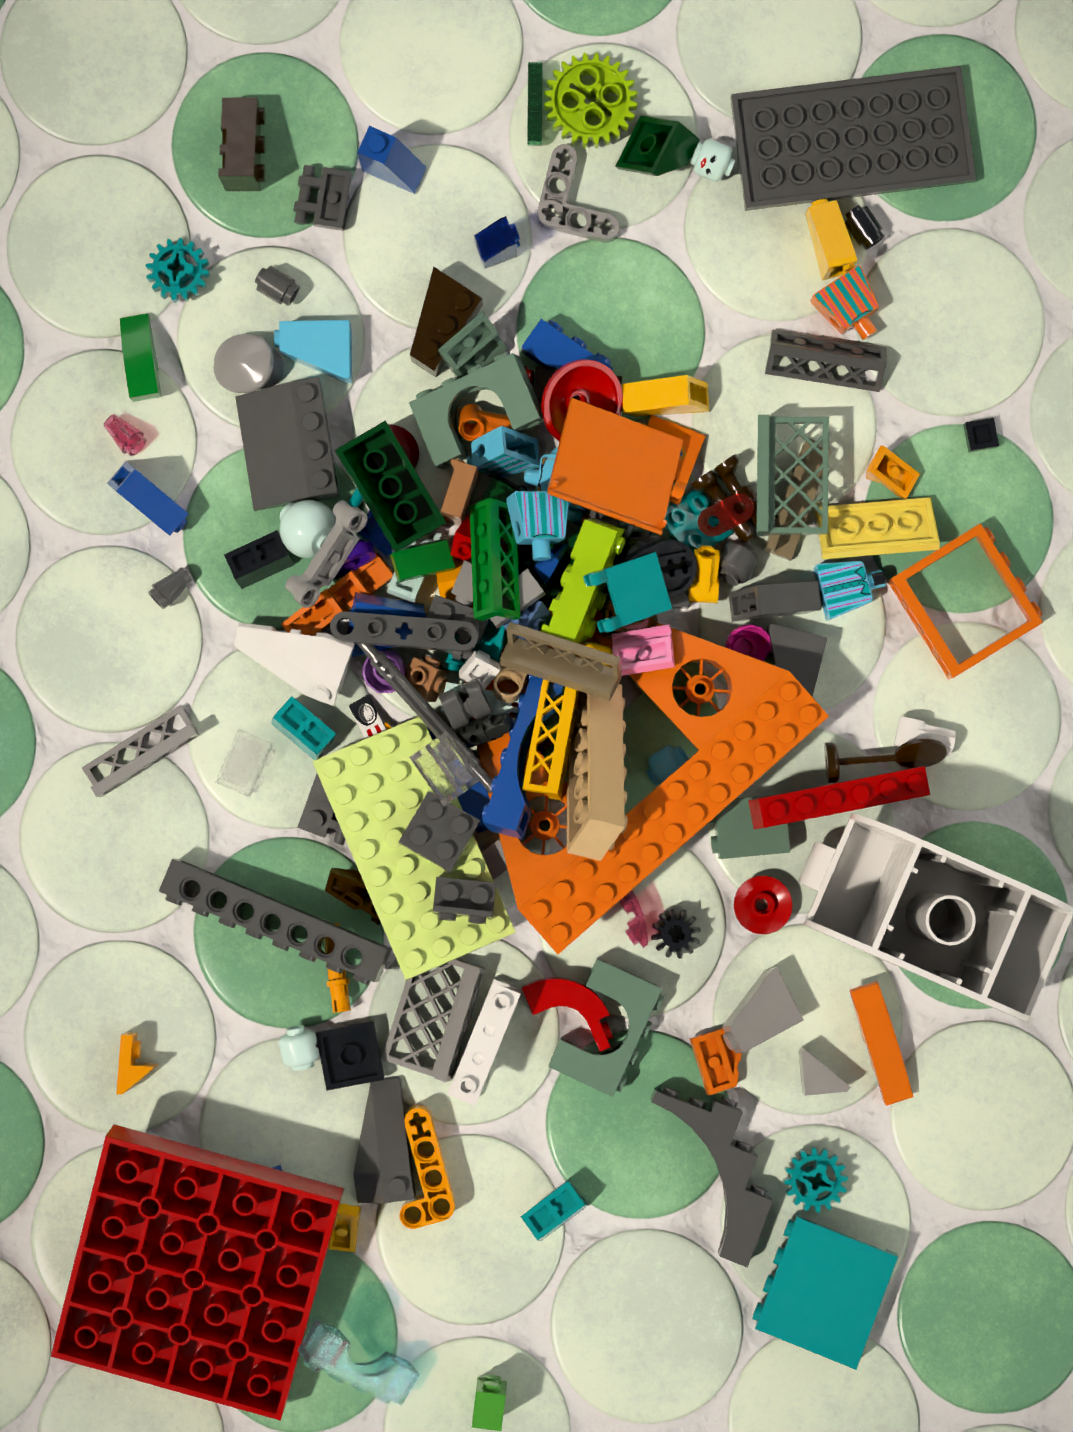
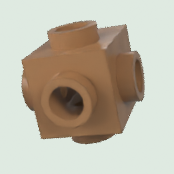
M426 655L425 658L414 657L406 666L405 678L427 702H436L439 694L445 689L446 682H448L447 675L450 670L441 666V660L430 655Z

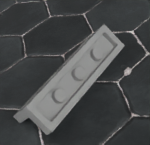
M182 705L86 764L82 769L93 785L90 788L95 796L103 797L200 734ZM179 714L186 727L175 734L167 732L169 720ZM164 724L162 731L155 730L156 728ZM150 732L161 734L159 744L151 749L142 748L145 735ZM139 740L138 747L131 745L135 741ZM126 747L137 750L134 760L126 765L118 764L121 750ZM114 755L113 762L105 761ZM101 763L112 765L110 775L100 781L97 780L91 770Z

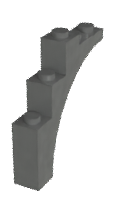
M662 1086L661 1090L654 1088L650 1098L651 1102L672 1112L689 1125L706 1144L714 1158L723 1183L725 1199L724 1230L718 1254L721 1258L748 1268L773 1200L767 1195L768 1190L751 1184L750 1188L747 1187L758 1158L757 1154L752 1151L753 1146L739 1140L735 1144L731 1143L743 1111L737 1108L738 1102L723 1096L720 1101L713 1098L710 1108L707 1109L705 1108L707 1103L697 1098L690 1097L689 1101L679 1098V1092L665 1086Z

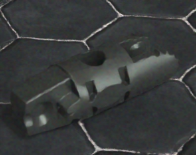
M505 712L470 720L468 724L457 729L450 728L468 748L502 737L503 734L509 732L513 719Z

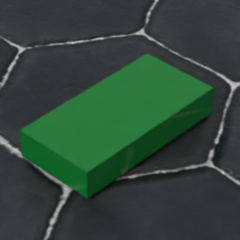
M447 540L400 550L396 553L392 552L390 558L398 583L454 570L455 565L452 555H450L451 551Z

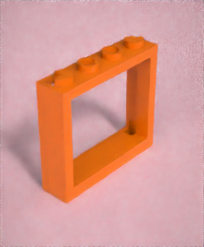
M981 523L887 581L948 680L955 678L1043 623L1040 618L1042 616L1040 608L1034 601H1029L1024 593L1027 589L1023 581L1018 576L1014 577L1009 569L1011 563L1004 552H998L993 544L996 541L994 535L988 527L983 528ZM975 537L1026 617L1027 622L958 664L906 579Z

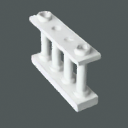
M494 978L447 1095L471 1105H476L521 995L520 988Z

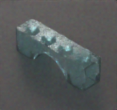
M316 1319L298 1348L299 1353L305 1360L303 1362L304 1365L315 1372H319L320 1369L328 1372L327 1374L339 1383H343L346 1380L362 1393L370 1391L384 1403L389 1404L390 1401H393L402 1406L420 1376L409 1361L388 1351L370 1362H352L349 1360L350 1342L341 1330Z

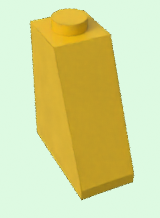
M820 199L812 202L805 216L821 279L823 281L842 276L853 269L858 260L837 200L828 202V199Z
M689 375L622 384L623 413L634 417L710 412L708 383Z

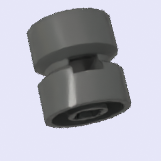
M477 678L463 684L460 691L453 688L439 695L443 709L453 729L468 724L471 717L480 719L492 713Z

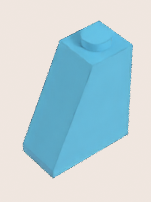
M349 320L279 321V330H274L275 347H279L282 356L344 383H352V329Z

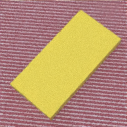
M931 497L828 506V535H818L822 559L939 550L940 547ZM815 510L816 526L822 527V516Z

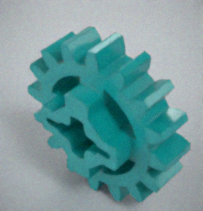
M182 238L178 239L177 244H173L171 239H167V247L165 248L157 244L159 253H150L149 256L153 263L146 264L147 270L152 272L146 277L149 282H155L152 285V289L155 292L162 289L160 296L165 300L171 295L174 303H177L179 296H182L188 302V294L190 293L198 297L199 292L197 288L199 286L202 288L207 287L202 279L210 277L209 271L203 269L209 265L207 259H201L204 255L203 250L200 248L194 251L196 245L192 241L185 246ZM172 254V256L169 257L166 261H163L167 256ZM186 254L195 260L197 266L187 263ZM178 265H181L184 271H179L178 276H175L172 270H177ZM160 275L169 278L170 287L161 281ZM190 280H193L189 285H187L186 287H184V285H185L187 282H189Z
M814 1146L811 1147L810 1154H806L803 1149L799 1150L801 1158L797 1159L791 1156L790 1159L794 1164L793 1167L784 1168L790 1174V1177L783 1179L784 1184L791 1185L786 1190L787 1195L795 1194L793 1203L798 1205L803 1202V1209L805 1211H808L811 1205L814 1206L817 1213H820L821 1205H825L828 1210L832 1209L830 1202L834 1200L840 1203L841 1200L837 1194L839 1192L846 1193L847 1191L841 1185V1182L847 1181L848 1176L840 1174L846 1168L843 1163L835 1164L839 1158L836 1154L828 1158V1150L826 1148H823L820 1154L817 1153ZM814 1160L813 1165L805 1169L801 1168L805 1163ZM827 1164L833 1169L835 1180L827 1176ZM818 1173L820 1178L823 1181H825V1183L816 1182L814 1186H812L811 1181L808 1178H806V1176L815 1177ZM796 1179L804 1183V1195L799 1192ZM826 1190L830 1191L826 1196L817 1198L818 1194Z

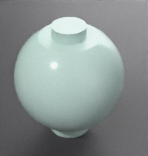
M302 500L296 503H289L280 512V537L285 547L294 555L302 558H314L327 535L334 527L336 517L329 507L319 501Z

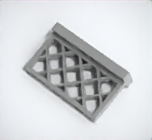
M454 959L443 967L438 966L437 970L426 976H423V974L418 975L419 979L414 981L415 977L406 980L382 1060L432 1076L443 1082L451 1081L486 968ZM453 965L464 968L461 981L450 985L444 970ZM440 973L447 988L433 995L426 980ZM422 983L429 998L414 1004L410 996L413 986ZM458 987L457 993L455 995L453 989ZM449 991L454 1003L452 1009L442 1014L435 998ZM408 1001L410 1008L405 1010ZM431 1001L438 1016L424 1023L417 1008ZM413 1011L420 1026L406 1033L401 1020L403 1015ZM450 1014L448 1022H446L444 1017ZM440 1020L445 1032L442 1038L433 1042L426 1026ZM422 1029L429 1045L415 1051L408 1036ZM398 1030H400L402 1035L396 1038ZM404 1039L411 1054L402 1059L391 1056L394 1043ZM441 1043L438 1051L435 1045ZM429 1048L432 1049L436 1057L433 1069L422 1066L417 1056ZM413 1057L415 1063H412V1062H409V1061H406V1060H408V1059H410V1058Z

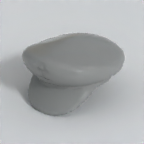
M240 334L228 338L220 345L214 357L213 369L215 377L222 387L235 393H248L277 384L283 376L284 363L280 354L271 348L264 338L256 335Z

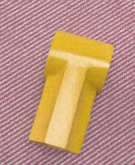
M701 546L698 549H694L697 572L693 583L688 588L689 602L717 604L719 594V578L717 577L720 553L719 550L714 549L712 546Z

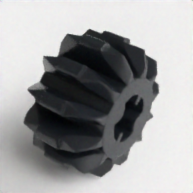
M669 909L671 919L667 920L665 915L660 913L658 917L664 924L662 926L657 923L652 924V928L660 930V934L651 935V939L663 940L657 944L656 949L660 951L667 945L668 948L665 956L668 958L671 957L673 949H676L677 958H682L681 948L683 947L689 954H692L693 949L688 943L690 941L694 944L700 943V940L691 937V934L701 932V928L689 927L696 921L694 916L684 922L686 910L682 909L679 917L676 918L675 910ZM678 925L683 933V937L681 940L677 938V941L674 942L671 941L672 936L668 934V931L671 927L675 929L674 926Z

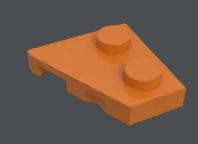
M723 1028L689 1038L707 1095L736 1087L738 1082V1063L741 1061L742 1053H735L734 1050H730L723 1039V1034H725Z

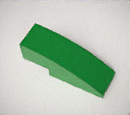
M149 314L120 318L122 351L129 398L136 402L162 397Z

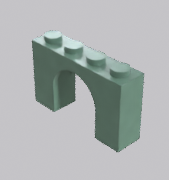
M502 353L493 358V363L485 367L483 364L474 366L467 371L468 375L459 379L458 377L449 378L441 383L442 387L434 391L432 389L424 390L416 395L417 399L409 402L435 467L445 469L451 466V459L464 460L469 457L456 426V414L460 403L472 392L492 390L496 393L504 406L513 430L522 433L544 423L540 403L521 357L514 353Z
M597 958L585 986L616 1000L624 1007L629 1022L627 1034L616 1048L607 1052H592L560 1038L548 1067L613 1097L616 1091L621 1093L628 1076L624 1075L627 1065H634L640 1049L636 1048L640 1037L646 1038L652 1025V1022L648 1021L652 1010L658 1012L664 995L660 994L662 991L660 986Z

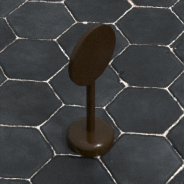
M919 739L902 744L896 749L894 754L839 758L837 745L833 742H825L824 753L828 783H835L839 780L840 765L896 761L900 766L907 768L930 767L945 759L947 755L946 745L933 739Z

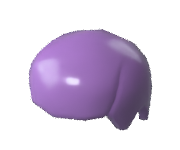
M386 649L379 651L380 653L384 652L389 660L406 676L405 662L398 653ZM367 657L362 671L366 684L377 693L395 692L393 687L370 664L372 660Z

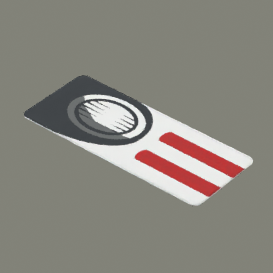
M369 695L349 705L365 739L386 730Z

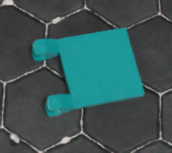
M656 552L583 576L587 587L597 586L606 582L616 616L597 621L599 632H611L622 626L672 609Z

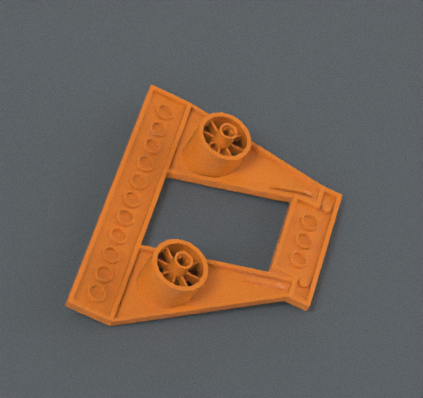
M597 610L594 621L603 619V614L600 613V610ZM597 626L591 638L588 637L586 641L579 643L581 645L585 642L599 643L608 646L613 651V639L602 637ZM671 628L675 667L630 674L629 676L698 751L626 814L628 823L625 832L619 834L613 849L608 850L601 861L567 853V844L564 846L556 837L559 828H567V825H559L557 818L567 808L566 781L564 782L562 798L559 800L565 806L555 815L547 811V794L526 791L528 802L534 798L545 796L544 811L535 813L531 808L534 816L531 819V823H528V826H530L533 834L523 843H521L519 838L499 833L517 908L557 955L829 717L790 671ZM699 662V675L691 677L683 668L688 663ZM703 662L713 665L719 671L711 678L702 675ZM678 670L689 680L686 683V687L672 686L674 676ZM720 673H722L726 680L727 690L714 688L712 680ZM494 679L485 688L486 690L493 691ZM507 679L502 680L497 685L500 692L514 694L519 689L514 681ZM527 679L524 684L522 694L526 693V689L528 686ZM703 684L705 686L704 694L698 695L695 692V686ZM672 690H683L688 698L678 705L673 697ZM714 693H727L725 704L721 709L711 700ZM688 701L696 703V716L688 714L681 708ZM513 702L511 706L518 707V703ZM708 702L717 712L712 716L700 717V705ZM509 713L511 718L517 715L514 713ZM509 732L496 740L477 745L481 766L492 778L499 774L501 753L504 748L508 747L510 741ZM528 750V753H527V758H526L525 767H524V777H525V772H526V767H527V761H528V756H529V750ZM537 750L541 758L544 759V756ZM537 757L534 766L540 762ZM548 762L546 765L550 769L551 764ZM543 766L533 773L531 784L547 786L549 773ZM542 820L550 822V829L548 831H542L539 828V823ZM534 836L542 840L541 854L531 852L524 846ZM554 838L562 847L561 850L555 853L544 854L545 840Z

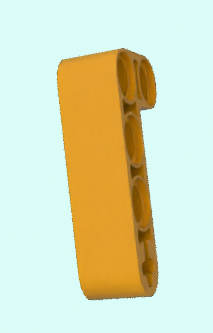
M424 1105L412 1106L407 1111L404 1119L424 1194L416 1196L412 1200H406L401 1207L399 1213L400 1221L409 1229H417L445 1221L453 1215L455 1209V1197L430 1110ZM418 1112L420 1117H426L422 1123L423 1132L430 1130V1133H423L415 1138L414 1134L417 1135L419 1133V1127L417 1122L412 1123L411 1120L414 1118L415 1113ZM422 1141H429L434 1146V1152L430 1155H423L418 1150V1144ZM438 1170L442 1175V1180L437 1184L430 1183L426 1178L428 1171ZM439 1198L446 1199L450 1204V1208L446 1212H439L435 1209L434 1202ZM415 1206L420 1209L421 1217L417 1220H411L406 1216L405 1210L408 1207Z

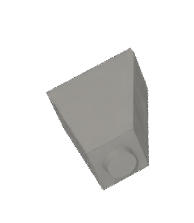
M777 967L763 971L722 1026L725 1032L723 1039L730 1050H734L735 1053H744L804 1021Z

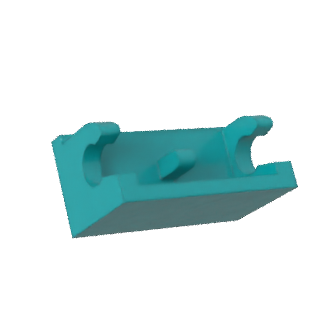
M293 696L272 717L271 724L313 760H317L321 756L323 750L332 743L336 735L333 730Z
M567 1181L520 1217L537 1241H543L589 1205L578 1194L575 1186Z

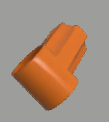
M465 405L459 412V433L465 440L473 441L500 426L513 430L507 415L483 411L478 405ZM470 420H474V421H476L477 423H476V424H468V423H466V422H467V421H470Z

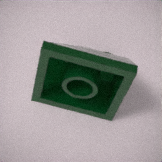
M640 115L615 167L619 170L660 176L688 165L700 139L679 121Z

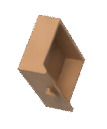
M456 458V460L451 459L450 461L453 474L440 512L446 522L460 526L467 516L479 476L476 466L466 464L463 460Z

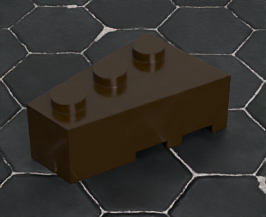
M257 97L222 98V144L220 145L222 168H219L218 177L225 191H260V182H265V165L260 164V154H265L266 144L265 136H260V125H265L266 114L265 107L260 106Z

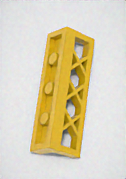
M543 679L522 789L524 791L547 794L549 799L561 800L581 691L565 686L564 695L553 702L548 695L550 681ZM546 699H547V700L549 701L550 705L545 708ZM562 703V708L560 712L557 706ZM554 709L560 716L559 723L548 731L542 723L543 716ZM541 728H542L545 733L540 736V732H541ZM557 732L556 740L552 737V734ZM549 737L554 744V751L542 759L537 752L538 744ZM537 757L540 762L534 766ZM552 760L551 767L549 769V767L546 764ZM543 766L549 773L547 786L531 784L533 773Z

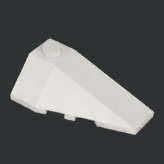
M239 623L234 646L305 696L334 706L345 683L354 643L341 642L333 635L317 632L316 636L303 635L301 630L291 629L290 633L279 632L272 626Z

